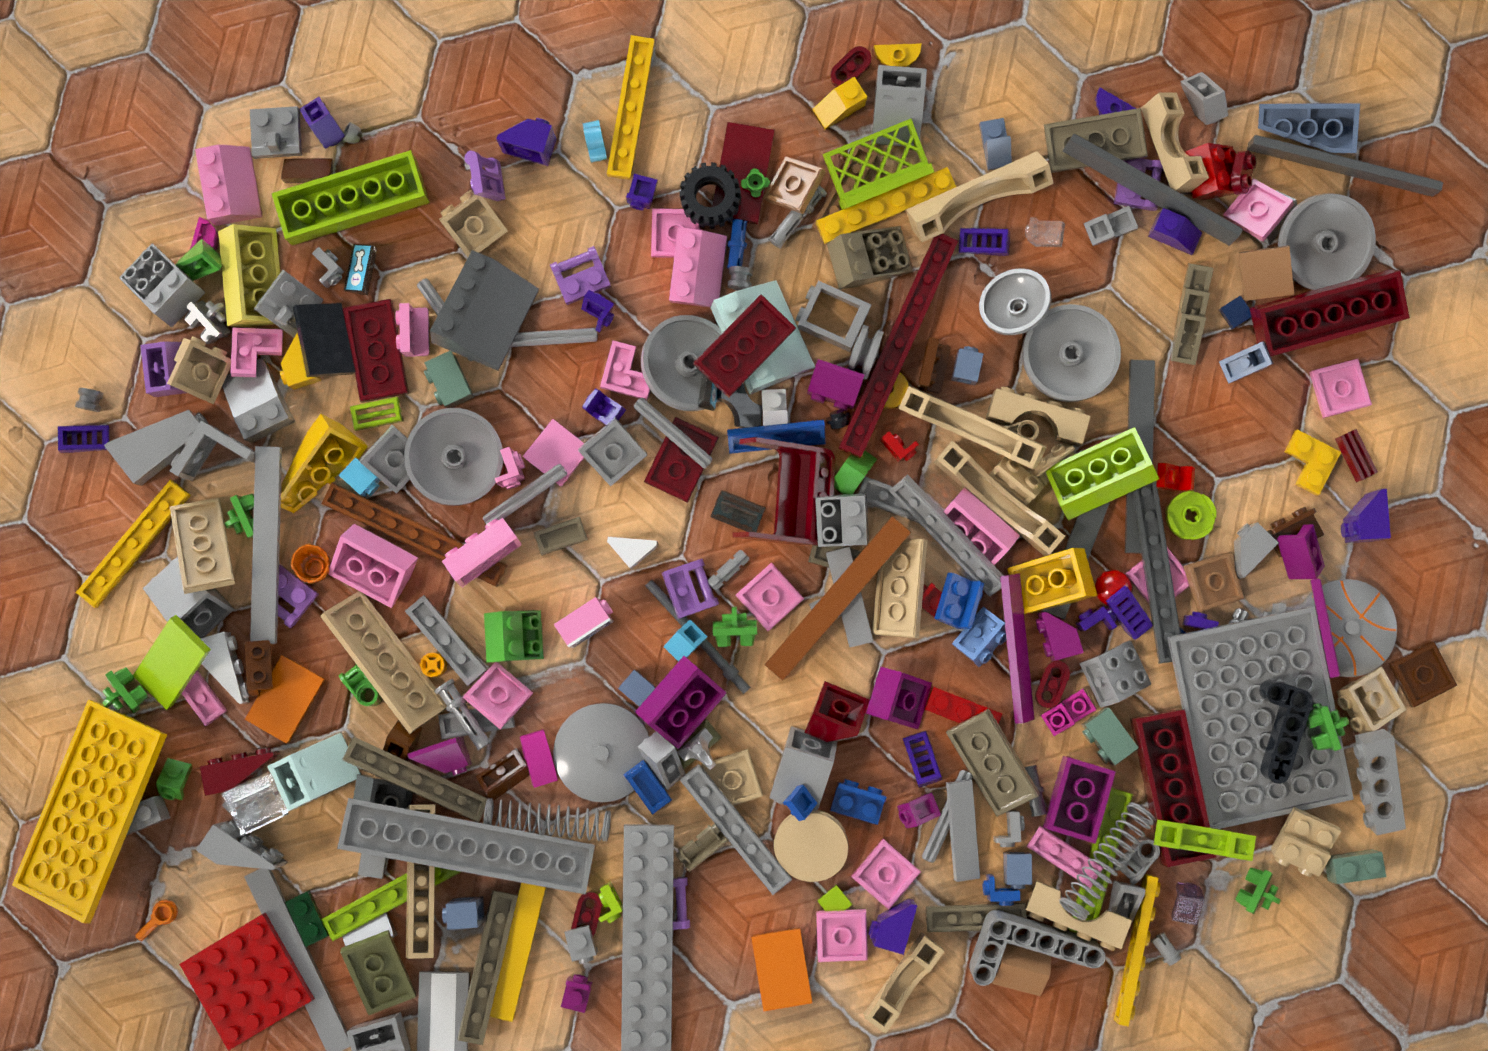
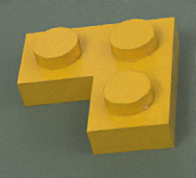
M1300 430L1294 432L1284 451L1306 463L1295 485L1316 496L1320 495L1341 454L1340 451Z

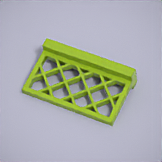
M912 119L822 154L840 198L839 204L842 210L934 172L932 164L927 161ZM907 126L910 133L907 143L896 138L899 128ZM880 136L890 140L886 152L874 147L877 138ZM872 140L871 145L865 143ZM894 142L905 147L901 159L889 154ZM858 145L869 149L864 161L852 156L855 147ZM850 149L849 154L846 153V152H843V151H845V150ZM909 149L917 152L920 159L919 163L913 165L904 161ZM872 151L884 156L879 168L867 163ZM840 154L847 157L842 170L833 165L831 156ZM887 158L899 162L895 173L883 170ZM850 160L862 164L858 177L846 172ZM902 165L907 166V168L901 170ZM865 167L877 171L873 182L861 179ZM881 173L886 175L885 177L879 179ZM844 175L856 180L853 189L844 193L841 185ZM859 182L865 184L861 187H858Z

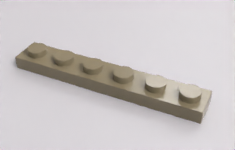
M356 737L352 738L343 756V761L472 821L479 822L484 812L487 798Z
M492 890L457 1037L458 1041L483 1045L518 898L516 894Z

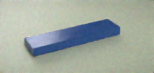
M824 420L727 430L729 454L771 450L739 444L740 439L753 437L809 446L826 444Z

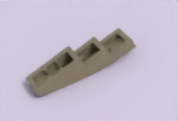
M1188 263L1174 333L1171 361L1191 365L1196 364L1206 321L1205 313L1210 296L1208 291L1214 270L1213 267Z

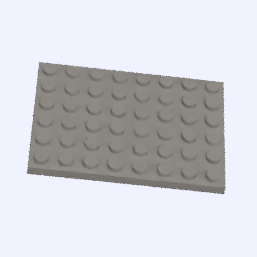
M1314 606L1167 637L1182 709H1185L1210 828L1221 829L1290 814L1293 807L1304 811L1354 800L1341 736H1338L1342 747L1340 750H1316L1313 747L1311 737L1322 733L1320 726L1311 729L1307 725L1305 726L1291 774L1286 782L1281 784L1274 783L1265 778L1260 770L1279 709L1278 705L1272 704L1260 696L1259 689L1264 681L1269 679L1276 680L1308 691L1313 698L1311 710H1314L1313 705L1321 703L1322 706H1328L1329 712L1336 710ZM1274 686L1273 688H1271V690H1270V697H1271V698H1274L1275 696H1277V694H1278V687H1277V686ZM1300 693L1294 697L1295 705H1298L1302 700ZM1293 717L1287 720V729L1294 725ZM1286 741L1280 743L1278 748L1280 753L1287 748ZM1276 756V758H1275L1276 760L1278 759V760L1282 761L1281 758H1279V757ZM1273 768L1272 773H1273V772H1276V773H1277L1278 770H1279V768H1277V769H1274V768Z

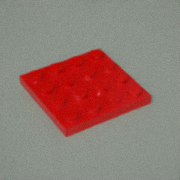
M266 912L179 964L228 1051L315 999Z

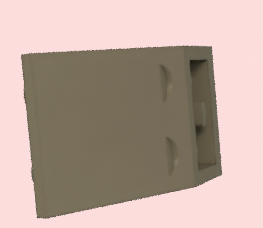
M901 226L840 234L827 243L839 290L859 287L913 272Z

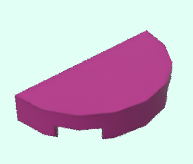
M199 217L190 249L203 239L216 251L219 243L217 231L208 220Z

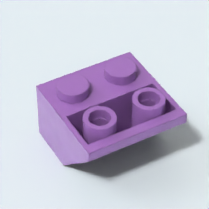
M158 342L140 345L147 394L153 397L187 393L167 384L177 363L174 358L182 342Z

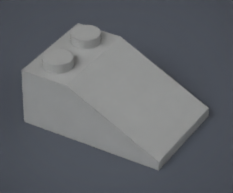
M264 357L257 360L256 377H231V373L226 376L222 387L233 418L244 440L254 443L295 422Z

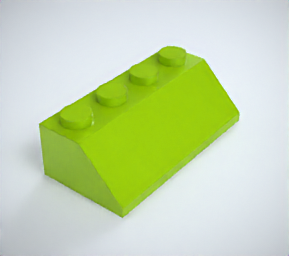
M1135 427L1066 458L1045 471L1068 520L1159 480Z

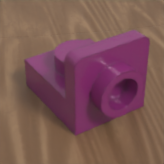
M932 792L897 806L899 818L906 828L919 826L941 816Z
M574 974L573 977L569 976L566 980L561 1007L585 1013L593 982L588 981V977Z

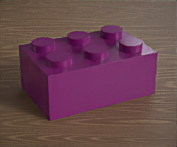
M683 656L635 713L679 749L727 693L689 659Z
M1063 756L1043 827L1096 844L1116 771Z

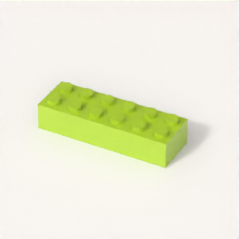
M411 150L271 193L284 237L292 246L430 203L416 157Z

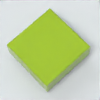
M834 885L817 900L825 911H844L852 905L837 885Z

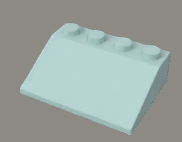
M776 280L732 292L715 299L710 307L721 333H723L762 294L796 327L795 331L744 382L749 395L815 368Z

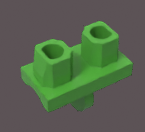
M254 494L242 497L235 495L230 498L234 509L227 512L230 520L224 524L227 529L234 527L236 534L245 531L248 538H253L254 518H252L250 510L254 509Z
M732 607V614H722V621H713V636H716L718 647L731 646L730 635H740L741 646H753L755 635H757V620H747V613L737 614V607Z
M127 667L115 673L110 671L105 674L116 692L113 693L109 687L102 691L107 697L102 702L104 707L113 705L118 711L123 708L119 701L122 698L133 714L140 710L139 705L148 698V695L140 685L128 693L124 686L134 680V677Z
M1321 703L1313 705L1314 710L1310 711L1306 725L1310 729L1320 726L1322 732L1311 737L1313 747L1316 750L1331 749L1337 751L1342 749L1338 736L1345 735L1343 727L1349 724L1348 718H1340L1338 710L1329 712L1328 706H1322Z
M1250 867L1245 880L1257 885L1253 894L1240 889L1235 900L1246 907V911L1252 914L1255 913L1262 897L1265 900L1261 907L1269 910L1272 902L1277 904L1281 902L1280 899L1275 897L1278 887L1271 885L1268 893L1265 892L1273 874L1267 870L1263 872Z

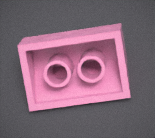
M213 145L195 149L207 219L215 226L261 218L262 211L250 147Z
M678 227L669 296L671 303L711 307L713 301L720 298L727 236L703 230Z
M965 487L943 511L993 565L1010 550L1020 536Z
M497 518L490 521L485 526V531L479 535L474 533L465 540L466 544L459 549L455 547L445 554L446 559L442 562L453 579L462 588L522 545L503 518L499 521Z
M353 524L340 536L329 568V575L392 608L409 581L418 557Z

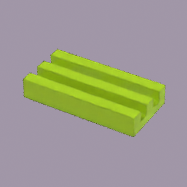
M394 397L350 406L354 430L359 431L403 422L399 398ZM394 404V408L361 415H357L356 412ZM390 414H396V417H391V418H386V419H381V420H376V421H371V422H366V423H361V424L358 423V421H360V420H365V419H370V418H375V417H380V416H385V415H390Z

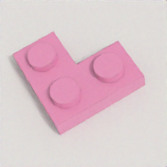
M233 328L231 377H256L257 355L282 356L283 330Z
M612 341L600 385L601 389L648 400L650 389L643 377V373L631 370L637 349L636 346Z

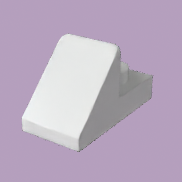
M786 389L762 390L763 426L788 423Z

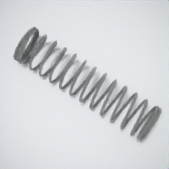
M488 798L486 801L483 824L492 825L494 806L492 798ZM502 799L500 800L495 826H497L499 822L500 827H502ZM512 801L509 802V810H508V815H507V819H506V823H505L504 828L507 827V824H508V821H509V829H512V827H511V807H512ZM519 802L514 830L518 824L519 830L525 831L528 824L529 832L534 833L538 823L539 834L543 835L548 825V834L552 836L557 825L558 835L562 837L567 824L568 837L572 838L577 824L578 838L581 839L583 837L586 827L587 838L591 840L596 826L597 840L608 841L611 821L610 810L605 811L603 827L599 838V810H596L592 832L589 837V808L586 809L584 825L580 835V808L577 807L574 826L570 835V807L568 806L563 830L560 835V805L557 808L552 833L550 832L551 805H548L546 820L541 833V804H538L536 821L531 832V802L528 806L523 830L521 829L522 802Z
M1130 802L1127 805L1128 813H1121L1122 820L1116 821L1117 828L1110 829L1112 836H1105L1106 843H1100V851L1093 852L1095 859H1088L1090 867H1082L1084 875L1078 874V882L1071 883L1073 890H1066L1067 898H1060L1059 903L1078 919L1086 920L1087 915L1090 914L1085 908L1074 902L1067 892L1078 895L1091 907H1095V904L1079 894L1073 884L1082 886L1092 896L1101 899L1095 891L1083 885L1079 876L1087 878L1100 890L1106 891V888L1090 878L1084 869L1094 871L1101 879L1112 884V881L1106 875L1093 868L1090 861L1099 863L1109 873L1118 876L1114 869L1099 861L1095 853L1103 854L1113 864L1123 868V865L1118 860L1102 850L1101 845L1108 846L1124 860H1129L1128 856L1111 846L1107 841L1108 837L1115 839L1129 852H1134L1130 845L1115 837L1112 830L1120 831L1128 840L1136 845H1140V842L1134 836L1120 829L1118 822L1125 823L1136 834L1146 837L1143 831L1133 824L1126 822L1123 815H1130L1138 824L1146 829H1151L1150 825L1156 823L1155 817L1139 804ZM1134 808L1144 813L1149 819L1140 815Z

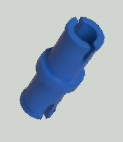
M732 220L731 241H728V247L730 248L728 269L732 266H742L744 249H747V243L745 242L747 221Z

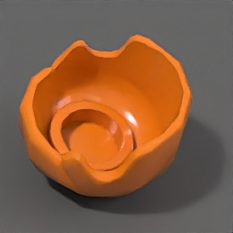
M306 544L299 547L292 555L291 568L303 582L315 584L324 580L329 574L331 561L321 547Z

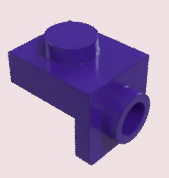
M634 174L630 191L626 195V201L630 204V207L642 211L644 208L651 209L658 180Z
M588 290L584 296L581 310L598 318L596 331L600 333L604 326L609 327L614 318L612 313L614 303L605 299L601 294Z
M597 388L587 397L582 406L587 413L604 425H607L614 418L619 421L626 411L623 406L604 395Z
M1104 606L1094 611L1091 608L1078 616L1080 620L1075 623L1080 631H1086L1100 620L1104 622L1109 630L1117 627L1115 623L1117 619L1114 613L1109 608L1105 609Z
M1193 612L1192 615H1184L1182 625L1207 629L1218 626L1219 622L1207 619V614Z

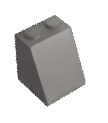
M178 556L143 588L167 622L171 617L177 615L200 639L204 638L234 610L216 588L184 594Z
M791 726L774 779L770 799L783 804L784 800L797 786L804 785L818 803L812 810L815 811L819 808L834 763L838 741L825 742L804 733L805 730Z

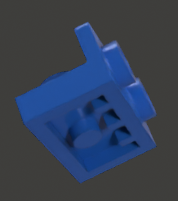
M948 573L934 619L956 629H971L976 620L979 601L983 596L984 583L981 581H971L955 573Z
M847 779L844 780V783L838 782L830 811L878 825L884 802L887 799L885 795H882L883 790L868 786V790L858 788L859 783Z

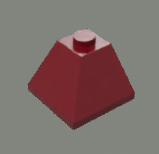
M824 681L804 733L825 742L858 736L870 700Z

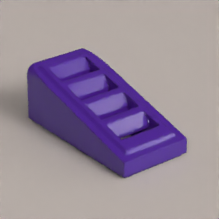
M960 228L959 253L1009 256V229ZM968 235H972V247H967ZM978 235L982 236L981 247H977ZM988 236H992L991 248H987ZM998 237H1002L1001 248H997Z
M109 425L58 426L59 453L107 450L104 445L110 442ZM92 432V444H87V433ZM97 432H102V444H97ZM77 433H82V445H77ZM67 434H72V445H67Z
M1125 585L1106 600L1123 630L1133 639H1138L1153 626L1145 611ZM1127 598V600L1124 603L1117 607L1118 604H1120L1124 599Z
M924 731L903 738L918 787L941 781L942 776L927 732ZM924 741L925 745L911 749L910 745ZM923 751H927V752H928L927 755H924V756H921V757H918V758H914V754H917V753H920V752H923ZM929 760L931 761L930 765L923 766L920 768L917 767V764ZM934 770L935 774L921 778L920 774Z

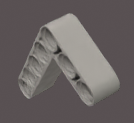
M993 910L985 917L969 963V969L974 981L978 985L986 986L992 983L1007 943L1089 968H1099L1102 966L1106 956L1100 944L1093 938H1091V941L1076 936L1077 933L1063 931L1056 927L1001 910ZM998 921L1004 922L1000 928H993L994 923ZM1022 928L1027 929L1025 934L1016 935L1018 930ZM1043 936H1050L1047 942H1040ZM1067 943H1074L1070 949H1063ZM990 944L996 945L993 950L985 951L986 946ZM1097 950L1095 955L1087 956L1089 951ZM979 968H987L986 972L982 974L976 973Z

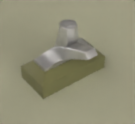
M707 719L701 722L679 749L675 747L683 769L696 759L702 762L709 770L716 765L710 755L709 748L722 737Z

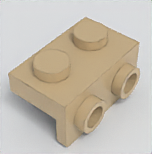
M1004 457L989 474L999 485L1025 506L1044 487V484L1035 475L1030 474L1020 463Z

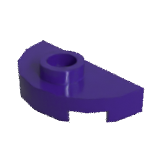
M1099 87L1095 97L1099 115L1136 109Z

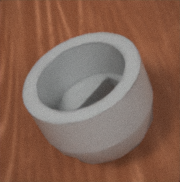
M351 122L348 123L343 132L345 137L342 140L352 144L360 142V137L362 136L361 129Z

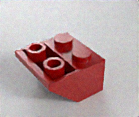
M1206 143L1185 151L1191 157L1201 156L1209 177L1191 191L1193 199L1208 200L1235 195L1231 187V174L1236 156L1233 146Z

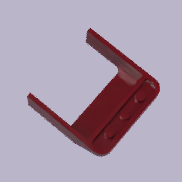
M765 438L740 439L739 444L774 449L779 453L775 523L773 534L733 532L732 537L782 544L818 546L816 497L833 496L836 465L834 453L827 448Z

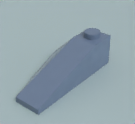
M1360 103L1259 104L1258 129L1330 153H1357Z

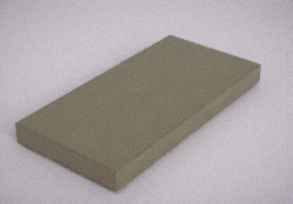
M1141 108L1044 124L1051 173L1089 167L1062 152L1073 134L1082 137L1122 161L1148 156Z
M989 708L946 731V734L997 817L1040 795V792Z

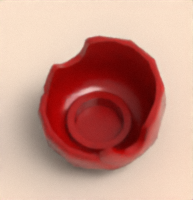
M1118 570L1103 572L1095 583L1098 600L1109 606L1106 600L1124 585L1132 593L1133 587L1129 577ZM1127 598L1124 599L1120 604H1118L1117 607L1124 603L1127 600Z

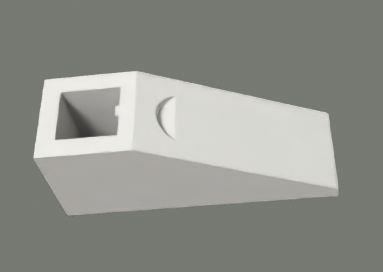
M221 632L201 638L211 649L202 665L239 704L250 703L247 683H244L242 677L244 666L242 661L237 658L235 651L238 649L236 638L233 635L231 636V632Z

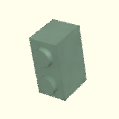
M452 351L424 362L427 368L424 370V374L430 384L434 383L437 389L434 395L440 406L444 404L446 408H453L475 398Z
M1104 707L1081 724L1085 729L1082 731L1083 735L1089 743L1094 742L1099 748L1097 754L1105 764L1109 762L1111 765H1116L1139 748L1109 707Z
M1373 849L1331 855L1325 866L1328 881L1335 884L1386 877L1383 853Z

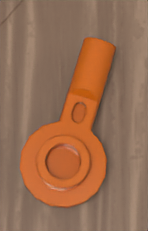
M168 899L157 902L153 907L151 919L135 934V937L142 942L158 925L173 922L178 914L176 904Z

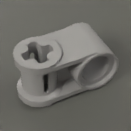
M1148 837L1138 838L1137 840L1140 842V845L1133 843L1131 846L1134 849L1133 853L1128 850L1124 853L1128 856L1129 860H1124L1121 857L1118 859L1123 868H1119L1116 865L1113 867L1116 871L1120 870L1126 875L1132 885L1136 884L1144 876L1147 869L1160 854L1159 846L1154 845V841ZM1146 843H1150L1152 846L1151 853L1142 855L1141 847ZM1127 865H1129L1131 868H1133L1134 871H1131V870L1127 867Z

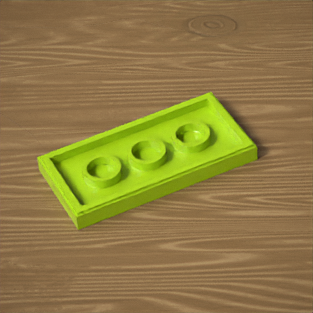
M174 615L169 619L133 674V677L168 710L174 705L211 649L177 615Z

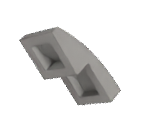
M1130 206L1083 223L1092 246L1138 229Z

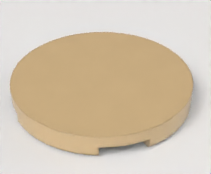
M820 810L812 811L802 821H798L795 816L789 815L777 829L774 839L775 856L782 868L799 880L808 882L826 880L838 873L847 859L848 839L846 831L836 818Z

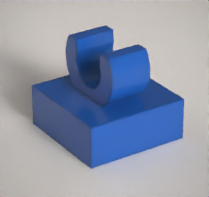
M804 785L797 786L783 802L791 810V815L795 816L798 821L805 820L818 804Z

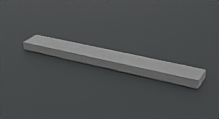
M255 446L250 641L269 640L270 644H276L282 447Z
M258 869L244 876L261 914L266 912L315 998L307 1003L305 1007L325 1050L342 1051L350 1047L346 1027L308 947H305L272 871L269 869Z

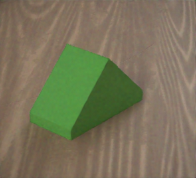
M203 239L196 243L175 264L193 281L214 273L222 267L220 254Z
M865 450L861 458L850 454L834 477V488L843 495L853 494L877 458Z

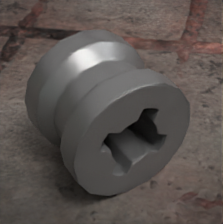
M732 266L729 268L731 280L728 281V288L742 290L752 287L750 277L753 276V269L742 266Z
M79 388L78 394L80 397L75 407L100 412L99 401L103 398L104 393L92 389Z

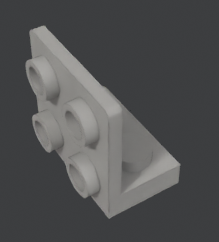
M1130 640L1099 656L1079 663L1100 708L1118 703L1151 685L1150 679Z

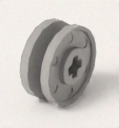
M863 324L852 350L847 369L855 371L857 365L862 366L861 374H864L863 379L867 380L879 351L884 331L878 330L873 339L868 338L869 326Z

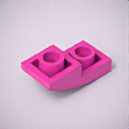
M1084 688L1059 702L1057 706L1041 714V717L1053 736H1056L1074 725L1075 722L1094 712L1097 708Z
M544 730L520 736L524 759L528 765L533 787L558 781Z

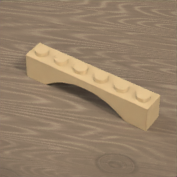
M1036 151L908 208L906 211L911 229L921 242H924L944 233L958 217L980 204L1009 195L1032 194L1054 184L1050 166Z
M908 386L899 407L900 410L970 439L1031 469H1037L1047 446L914 387Z
M953 441L933 462L959 485L970 491L1043 556L1050 555L1064 539V534L1006 491L968 453Z

